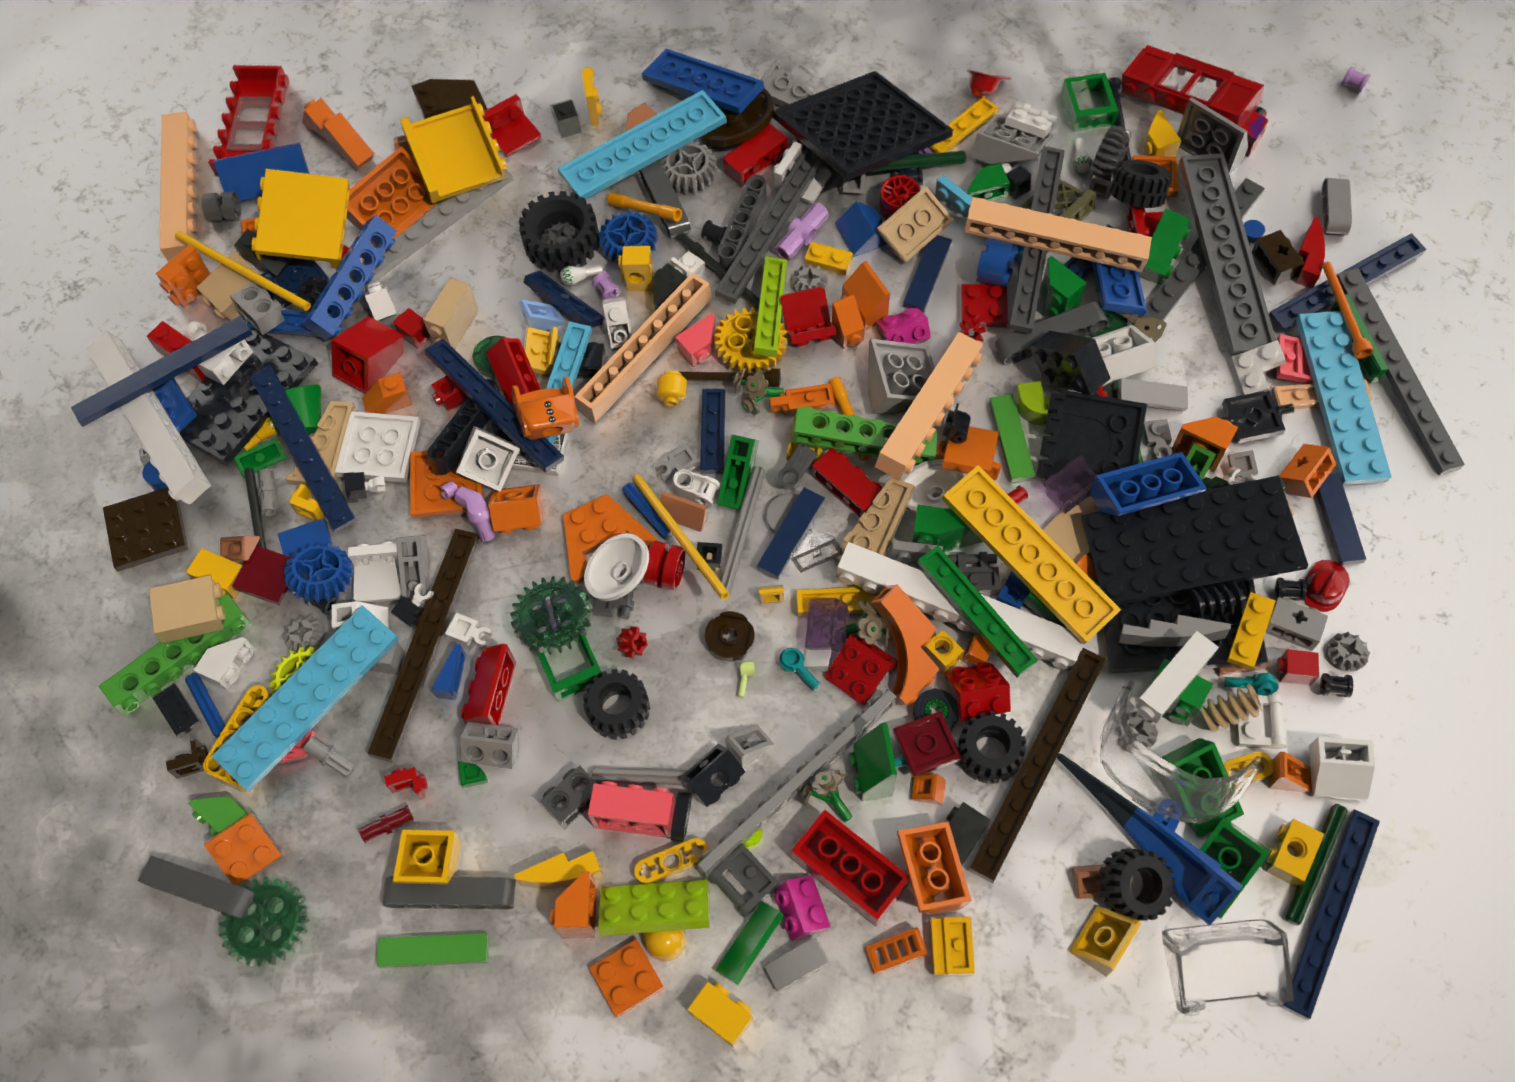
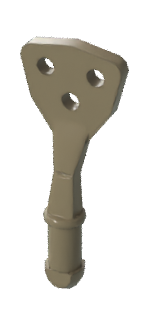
M1115 312L1116 315L1120 314L1129 319L1147 337L1151 336L1154 342L1162 336L1167 326L1165 321L1153 317L1140 318L1133 314ZM1157 324L1161 325L1160 329L1156 328ZM1146 325L1150 327L1149 330H1145Z

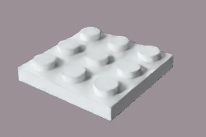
M351 411L335 469L337 477H344V473L364 472L365 479L384 477V481L406 483L410 468V452H414L421 423L419 417Z

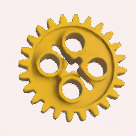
M743 307L742 313L735 309L734 316L726 314V320L721 319L720 326H716L714 342L715 350H718V357H723L724 364L730 362V369L738 366V372H741L743 368L747 369V373H751L752 369L760 372L761 367L768 371L769 364L775 367L777 360L782 361L783 354H786L788 338L787 330H784V323H780L776 358L755 355L753 351L758 312H755L754 307L751 308L750 312H747L746 308Z

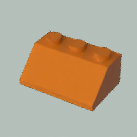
M949 821L897 831L917 908L920 913L940 914L961 910L972 901Z

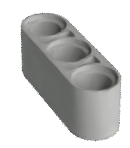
M1325 178L1321 191L1323 232L1348 235L1352 224L1350 180Z

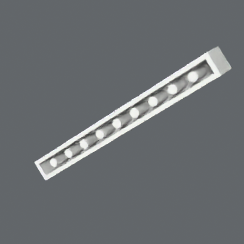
M107 330L86 348L91 355V362L99 369V376L108 384L106 388L140 370L124 342ZM150 390L122 405L120 408L125 413L123 415L124 418L132 425V432L141 440L142 449L151 457V464L158 469L160 473L159 478L168 486L169 495L176 501L182 500L190 505L211 485L154 391Z
M848 542L835 575L841 582L862 587L864 591L870 594H880L886 586L898 584L921 612L932 615L938 621L955 624L963 631L977 633L926 572ZM982 595L1038 660L1048 661L1058 669L1071 670L1077 661L1082 642L1068 628Z

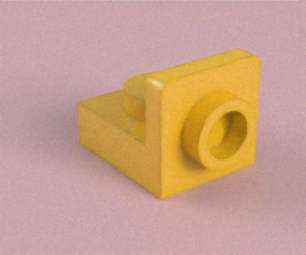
M300 484L298 489L292 493L289 501L295 513L313 521L324 518L325 515L319 503L311 499L312 494L307 486Z

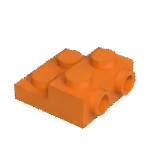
M190 244L156 272L161 281L159 285L165 292L170 294L168 296L169 300L177 307L181 305L184 308L201 294L197 287L211 274L196 249Z

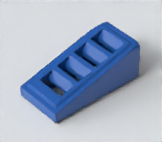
M460 644L454 645L433 685L432 692L439 699H457L466 659V653Z

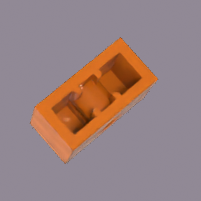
M1303 443L1279 476L1286 485L1284 488L1286 494L1312 498L1336 466V462L1329 447Z

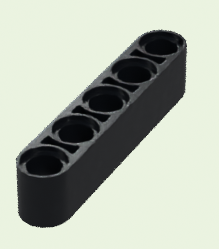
M486 379L499 392L497 382L493 379ZM469 397L427 451L432 470L437 475L450 473L458 463L473 426L483 429L490 420Z

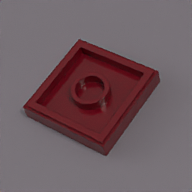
M256 545L250 558L245 561L232 588L280 606L288 590L284 579V567H286V560L291 559V557Z
M941 711L893 728V734L912 778L956 763L962 759Z

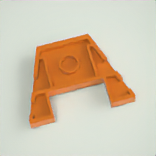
M607 494L563 514L570 577L573 585L584 581L585 569L588 564L584 555L595 551L608 539L619 534H634L645 542L648 550H650L654 541H658L655 536Z

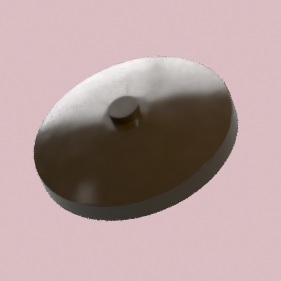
M764 88L740 114L718 107L726 116L727 123L698 139L711 146L726 147L754 138L769 125L773 118L774 104L770 93Z

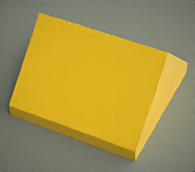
M1097 906L1070 949V952L1107 977L1114 971L1142 923L1139 920Z

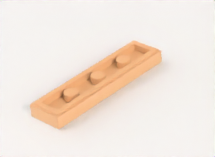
M1365 379L1364 383L1366 386L1369 400L1371 402L1372 396L1367 383V379ZM1314 384L1277 386L1272 389L1274 401L1279 406L1292 403L1294 409L1320 407Z

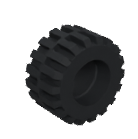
M1125 160L1119 162L1116 166L1110 193L1120 202L1139 208L1160 207L1165 203L1172 174L1164 167L1149 161Z
M611 669L612 673L610 674L603 671L601 672L602 677L598 678L595 676L592 679L593 685L588 684L585 688L587 694H583L584 711L593 729L596 732L599 731L601 736L606 738L607 735H610L611 739L617 740V736L621 735L622 739H626L628 733L631 732L632 735H635L637 727L641 729L644 727V719L648 720L650 703L643 682L641 680L638 681L637 676L633 673L629 676L627 670L622 669V672L618 673L617 669ZM614 695H625L631 699L629 707L622 713L609 714L602 710L606 700Z
M990 711L989 716H986L985 712L979 713L977 719L973 716L969 723L963 727L959 738L958 750L962 756L959 762L960 764L964 763L963 770L966 773L971 771V777L975 780L977 777H981L982 783H987L989 779L992 780L993 784L999 783L1000 779H1003V781L1008 780L1011 774L1014 775L1017 772L1026 752V747H1024L1026 738L1021 736L1022 728L1020 726L1016 728V721L1013 718L1008 721L1005 719L1007 715L1001 713L1000 717L996 716L994 711ZM984 737L996 738L1004 745L1006 755L996 759L988 758L978 750L976 742Z
M1121 849V851L1113 852L1111 854L1112 858L1104 860L1106 866L1100 867L1099 873L1102 874V877L1098 879L1097 885L1102 887L1099 890L1100 897H1105L1103 903L1106 907H1110L1111 911L1140 921L1155 920L1158 918L1157 915H1163L1167 912L1165 907H1170L1173 903L1170 898L1175 896L1176 890H1172V884H1176V881L1170 875L1173 872L1171 866H1165L1167 861L1163 857H1158L1157 853L1148 850ZM1138 870L1142 877L1143 885L1139 896L1134 898L1130 882L1133 874Z

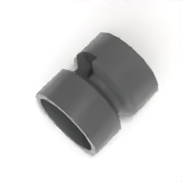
M221 192L220 196L218 193L202 195V210L208 222L221 221L223 217L226 220L241 218V203L237 192Z

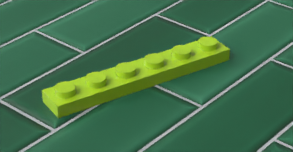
M765 256L753 351L755 355L775 358L777 356L782 313L780 297L784 294L787 259Z

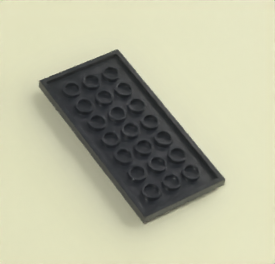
M1279 475L1208 489L1205 492L1120 516L1100 511L1081 515L1098 586L1117 606L1189 592L1190 589L1197 590L1199 587L1208 588L1209 586L1216 587L1219 584L1227 585L1229 583L1304 570L1308 567V562Z

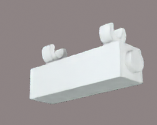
M1196 631L1139 698L1135 705L1139 714L1143 718L1157 723L1212 658L1219 647Z

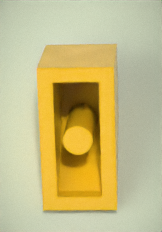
M1159 110L1147 134L1144 151L1149 156H1176L1181 139L1162 110Z

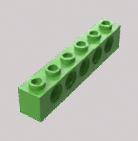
M797 407L791 443L800 444L801 442L806 446L829 450L834 448L840 452L878 458L880 451L887 442L884 437L890 438L898 424L887 423L879 419H864L857 415H842L834 411L814 410L811 407ZM837 429H841L845 433L839 432ZM935 431L930 442H924L926 445L925 450L920 458H914L916 461L915 465L935 459L937 431ZM860 433H864V434H866L868 437H864V436H862Z
M225 594L219 599L220 605H223L226 619L222 620L223 630L166 643L159 642L100 684L99 688L113 708L125 716L135 711L149 697L157 695L171 681L179 679L186 670L197 665L208 648L223 644L234 635L242 633L251 622L228 594ZM178 653H181V654L179 655V657H177L176 659H174L175 656H176ZM159 668L158 672L153 674V672Z

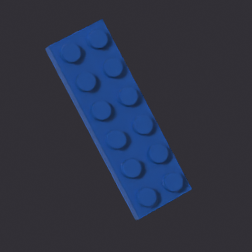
M665 49L641 73L644 81L689 97L703 90L716 106L738 114L765 88L762 80L669 49Z

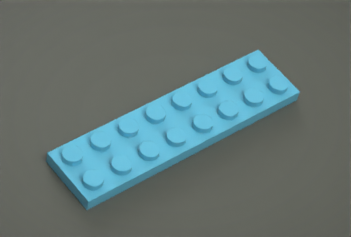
M702 90L558 168L559 175L573 193L577 194L578 199L581 197L588 199L727 123L726 116Z
M1341 311L1299 314L1296 322L1342 484L1350 485L1389 481L1392 478L1359 362L1354 357L1351 349L1353 347L1351 334Z
M362 605L212 757L245 790L250 792L399 640L398 636Z

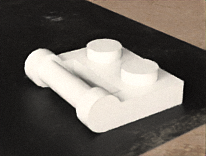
M1277 694L1268 696L1258 695L1262 706V711L1259 709V716L1255 718L1249 713L1248 721H1243L1239 717V723L1235 725L1237 747L1286 748L1287 741L1283 737L1281 717L1282 696ZM1263 706L1270 707L1272 738H1265Z

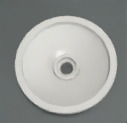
M944 459L926 461L913 467L911 473H906L901 479L915 486L906 509L914 514L917 513L918 505L951 509L941 498L968 473L943 469Z
M625 533L616 535L601 544L589 559L585 569L584 583L587 591L598 600L612 601L627 595L636 588L644 577L649 563V551L645 542L634 534Z

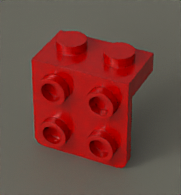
M819 286L783 294L780 297L787 338L792 345L804 346L809 344L810 340L826 341L831 339L832 335H837L836 327L830 320L826 293L823 287Z
M983 662L977 663L975 666L954 667L952 670L945 672V679L957 693L958 717L961 721L970 720L973 716L978 718L979 713L985 712L986 716H989L990 711H994L996 714L1011 712L1010 684L993 664Z

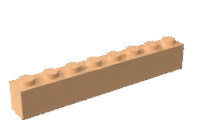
M187 111L162 115L160 250L168 262L188 246L176 239L175 233L181 231L195 239L194 232L197 231V225L194 220V215L197 214V208L194 203V198H197V191L194 186V181H197L194 165L197 164V158L194 153V149L197 148V142L194 137L195 132H197V126L195 121L191 120Z
M972 197L964 232L1137 272H1142L1148 261L1152 237L1138 233H1131Z
M691 273L574 396L578 411L596 423L675 339V336L711 300L710 283Z
M958 332L880 451L875 468L898 480L902 479L905 472L911 473L916 463L914 458H920L925 450L926 445L924 442L931 441L936 431L935 425H941L946 415L943 412L945 410L949 411L955 401L953 396L960 395L965 385L962 382L964 380L968 382L974 371L972 366L977 367L983 357V354L980 353L983 346L982 343Z

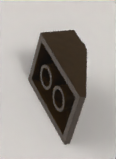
M429 79L411 85L424 119L471 105L472 96H474L477 104L481 103L484 111L487 110V106L474 80Z

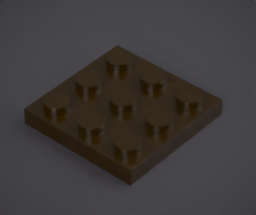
M168 487L103 507L113 567L117 572L189 549L179 501H176L169 495Z

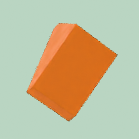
M1285 751L1279 752L1272 759L1273 772L1269 776V788L1312 793L1310 766Z

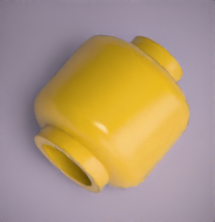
M666 371L658 378L657 398L665 406L675 407L686 399L687 380L680 372Z

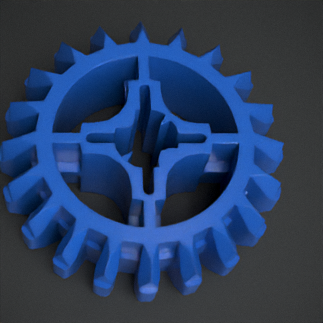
M628 210L627 214H623L620 211L618 216L612 214L611 220L605 219V225H601V232L598 235L599 245L605 257H609L611 262L616 260L619 265L618 259L619 256H623V246H650L651 254L652 251H656L658 241L657 229L652 220L646 217V214L640 216L638 211L634 214L630 210Z
M319 542L317 546L312 547L309 544L307 549L299 547V553H292L291 559L286 560V567H284L285 584L292 594H296L299 600L305 598L307 603H309L312 599H315L319 603L321 599H325L329 602L330 597L338 598L339 592H346L347 586L351 585V578H353L352 561L348 558L345 551H341L339 546L332 548L330 543L322 546Z

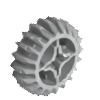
M699 141L695 144L690 142L660 160L661 167L664 168L673 189L676 188L677 193L682 190L686 194L688 191L696 193V189L703 191L704 186H710L717 171L715 155H713L711 149L707 148L706 144L701 146Z

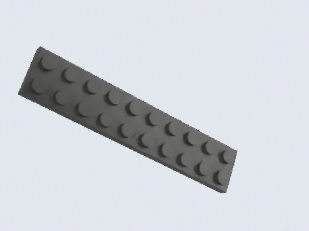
M1224 153L1182 156L1179 164L1230 355L1235 356L1276 341Z

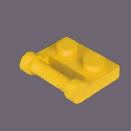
M587 67L582 70V78L591 126L600 125L598 116H602L598 90L595 88L593 80L595 73L592 68Z

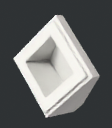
M808 644L804 660L805 668L827 673L833 644Z

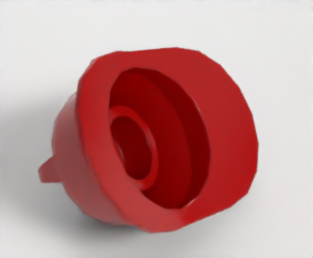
M967 70L970 73L969 87L972 89V94L981 98L983 96L987 98L994 94L1002 79H1011L1010 77L988 75Z
M1332 560L1316 562L1305 579L1307 593L1304 602L1310 608H1315L1320 612H1329L1335 609L1342 601L1349 587L1350 578L1346 569L1342 565L1339 566L1338 562Z

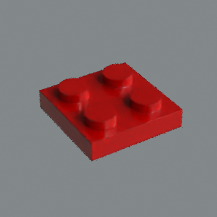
M962 284V323L968 322V317H970L971 321L975 322L980 319L979 327H1007V287L1003 286L1001 288L988 284Z

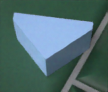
M527 300L519 302L528 327L550 331L553 326L559 327L564 324L558 308L554 305Z

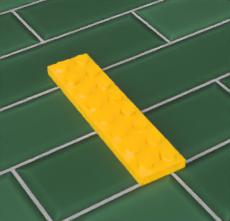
M979 465L941 498L1083 644H1086L1121 610Z

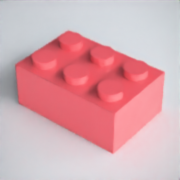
M603 781L601 784L593 785L588 816L595 829L671 838V827L676 803L674 795L664 788H654V791L643 790L644 788L639 785H628L626 788L618 787L613 782Z

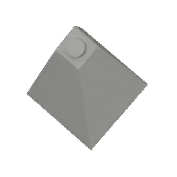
M1191 97L1188 100L1177 134L1181 139L1179 148L1190 155L1224 153L1228 171L1231 174L1242 163L1248 149L1247 131Z
M995 114L977 133L970 157L975 158L981 164L1037 159L1042 153L1043 146H1048L1053 140L1054 134L1048 133L1045 138H1041L1004 125L1006 117Z
M878 339L869 340L868 395L873 413L898 414L906 412V407L911 406L935 369L927 345Z

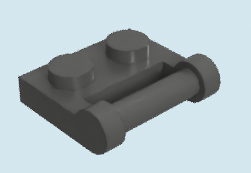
M743 844L712 871L707 878L713 885L717 884L740 909L738 912L743 918L751 914L761 901L779 886V882ZM728 870L753 896L748 901L724 877Z

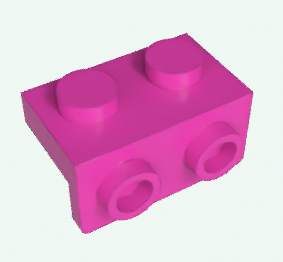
M909 308L903 313L888 315L882 320L876 321L877 330L885 337L886 341L914 344L931 337L928 318L919 308Z
M813 875L787 880L774 890L775 901L784 915V927L791 941H796L804 935L826 931L831 927Z

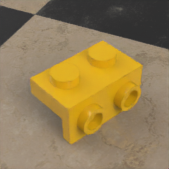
M553 326L550 332L528 327L526 330L524 351L533 372L536 374L548 376L554 367L557 358L555 349H558V343H560V336H557L558 327Z

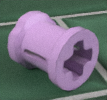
M1350 66L1341 84L1350 85L1361 93L1371 75L1362 74Z
M607 272L598 274L593 279L592 285L594 288L599 289L603 299L618 297L621 292L618 285H614L610 280L611 276Z

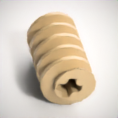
M1247 684V693H1244L1239 687L1237 688V697H1234L1228 691L1226 701L1218 695V704H1214L1211 699H1207L1208 707L1205 708L1203 705L1201 707L1206 723L1213 732L1219 731V724L1222 728H1228L1229 721L1236 725L1239 723V717L1243 721H1248L1249 713L1256 718L1259 716V709L1262 711L1258 695L1250 684Z

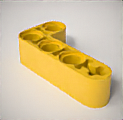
M261 685L252 686L247 690L203 763L205 772L211 777L240 792L248 791L223 767L216 772V768L220 764L212 755L272 696Z

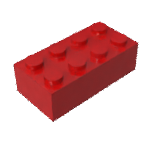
M825 809L791 850V859L874 926L879 924L910 882L908 874Z

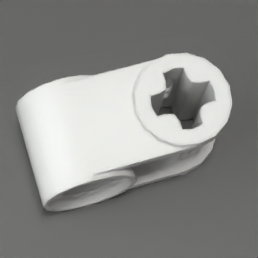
M685 469L677 471L673 477L676 496L702 504L707 508L712 507L713 496L721 486L717 480ZM683 482L689 483L687 486H680L679 484Z

